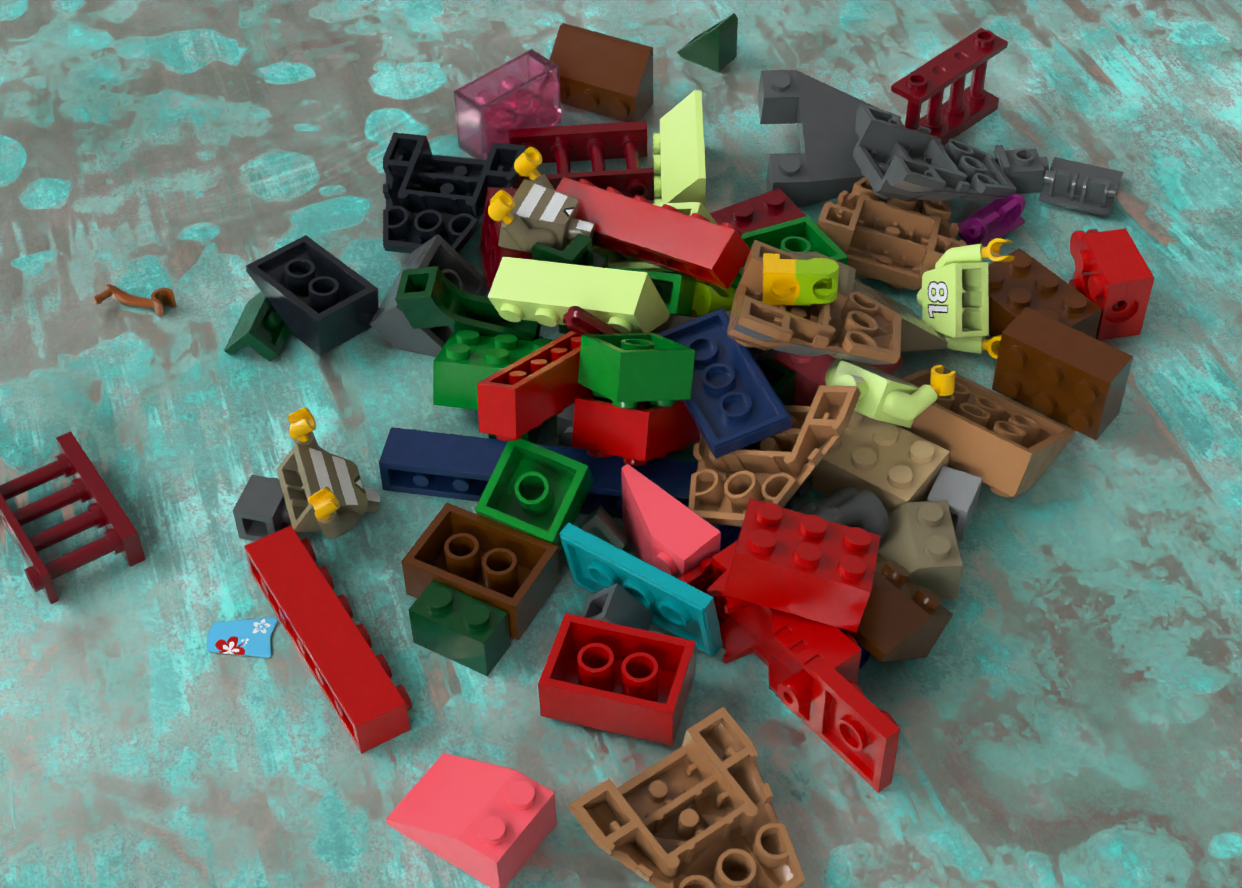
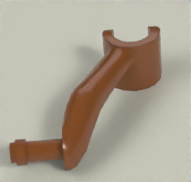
M109 284L105 286L106 290L93 297V302L96 305L111 297L125 306L154 309L155 314L160 317L165 314L163 306L177 307L173 291L169 288L155 290L151 295V299L131 295Z

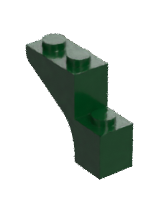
M439 266L404 269L402 272L395 301L413 329L449 326L452 333H457L461 330H474L482 336L495 337L500 334H511L516 336L518 340L534 341L539 339L540 323L528 320L510 322L503 319L488 297L468 293L456 287L444 276Z

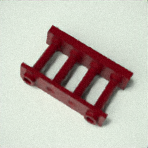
M980 28L894 83L891 91L908 100L905 127L918 131L920 125L931 129L929 135L940 138L942 140L941 144L945 145L950 138L954 139L997 110L999 98L984 90L987 63L990 58L1007 48L1008 41L994 35L991 31ZM972 71L971 85L964 90L966 74ZM951 85L949 100L942 104L944 89ZM929 99L927 115L920 119L921 104Z
M646 121L508 129L509 144L524 145L527 148L534 147L541 154L542 163H556L557 174L546 175L555 190L563 177L578 182L580 179H585L598 188L606 190L607 187H612L630 198H634L637 195L647 200H654L653 168L641 169L639 157H647ZM625 158L627 170L606 171L605 159ZM591 160L592 172L571 173L570 162ZM519 176L512 188L518 189L524 179L530 181L529 176Z
M71 431L56 438L61 454L55 456L56 461L0 485V520L28 565V568L24 569L34 592L43 590L51 604L59 601L52 582L53 579L111 552L114 555L122 553L130 567L146 560L138 532ZM62 475L65 478L72 476L74 479L71 481V486L12 512L6 503V500ZM78 500L81 503L89 502L90 505L87 506L88 511L29 538L21 527ZM94 526L98 529L106 528L107 531L104 532L105 537L45 565L37 554L39 551Z

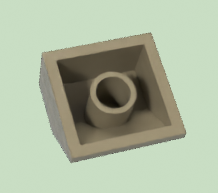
M947 500L908 502L888 514L889 532L885 538L880 539L878 553L887 561L896 562L907 569L910 573L908 578L919 587L932 590L942 600L957 599L963 563Z

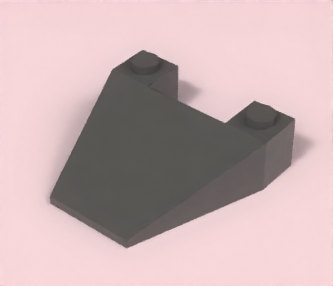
M761 70L757 97L760 124L797 123L800 153L770 154L766 178L767 192L780 188L798 208L836 198L844 190L851 193L854 183L864 177L853 158V150L859 139L855 132L856 111L860 104L874 108L877 107L797 70Z

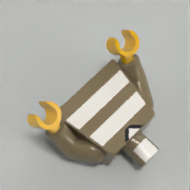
M534 147L527 148L514 163L516 172L521 176H529L530 181L524 179L513 198L506 191L499 190L490 199L488 207L490 218L498 222L502 220L498 246L532 253V247L539 242L563 251L568 242L573 241L578 234L593 238L595 224L576 219L579 201L574 197L556 191L545 173L540 174L536 169L542 163V156Z
M304 407L288 415V421L291 424L289 435L294 439L295 446L276 470L293 531L323 532L325 537L335 539L354 529L356 523L365 512L374 513L380 503V494L376 489L363 487L358 467L353 461L330 454L319 447L312 432L316 430L315 419L310 410Z

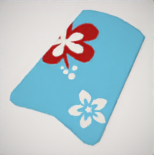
M277 618L214 622L207 636V650L214 653L268 658L271 656L270 637L277 624Z

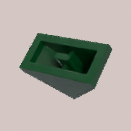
M733 13L695 36L677 53L681 58L719 73L737 57V16Z

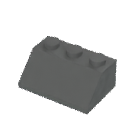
M439 234L411 252L370 322V325L396 349L436 357L453 333L449 326L412 328L395 301L403 270L439 266L444 276L452 284L468 293L484 296L488 290L485 277Z

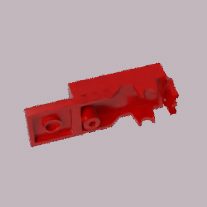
M737 541L712 556V558L709 556L703 558L698 566L679 577V580L714 597L717 617L721 622L719 628L723 643L722 648L726 651L723 655V662L725 664L754 653L768 666L769 689L775 693L787 708L806 722L805 724L875 791L879 793L892 783L900 728L888 712L879 710L872 704L857 685L862 649L850 634L843 633L835 626L724 595L723 592Z

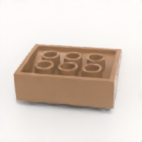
M932 367L900 379L918 387L924 384L930 385ZM944 368V374H948L951 372L950 370ZM957 373L955 376V389L952 395L937 396V400L914 419L911 428L899 426L949 450L948 465L956 470L983 478L982 482L988 484L989 489L993 493L1006 498H1015L1029 490L1072 440L1076 432Z

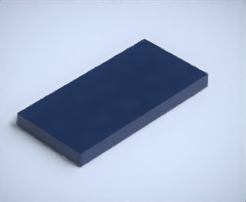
M723 308L658 333L660 336L695 350L691 400H682L715 459L793 428L791 416L749 349L727 336L730 319Z

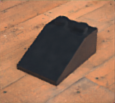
M307 235L246 265V272L295 337L319 356L372 327L370 322L379 308L378 288Z

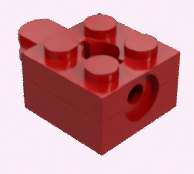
M1089 229L1086 233L1084 231L1073 232L1070 238V253L1075 261V272L1073 279L1069 281V285L1102 308L1095 338L1101 341L1140 335L1154 276L1127 229L1098 232L1097 229Z

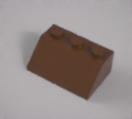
M562 23L559 27L546 69L547 99L624 122L640 121L653 104V47Z
M878 553L871 594L857 633L843 630L850 634L880 662L927 657L953 614L941 605L942 599L939 595L928 588L919 587L908 578L910 573L907 569L896 562L887 561Z

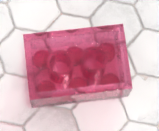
M531 49L455 90L454 102L459 148L475 159L486 160L493 142L509 144L508 129L553 127L562 122L559 66Z

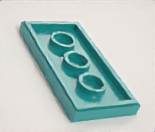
M569 522L559 533L575 584L592 593H597L618 583L654 614L651 624L674 637L696 641V648L710 656H715L723 646L714 597Z

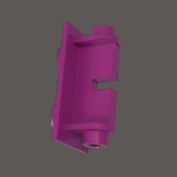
M1011 194L1006 198L992 201L957 224L959 236L967 245L982 244L983 247H987L988 243L995 238H1003L1025 223V220L1020 216L1026 205L1024 197L1019 194Z

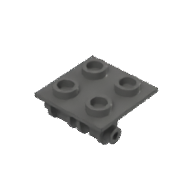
M1054 157L1050 170L1045 172L1044 186L1038 201L1109 217L1123 172Z

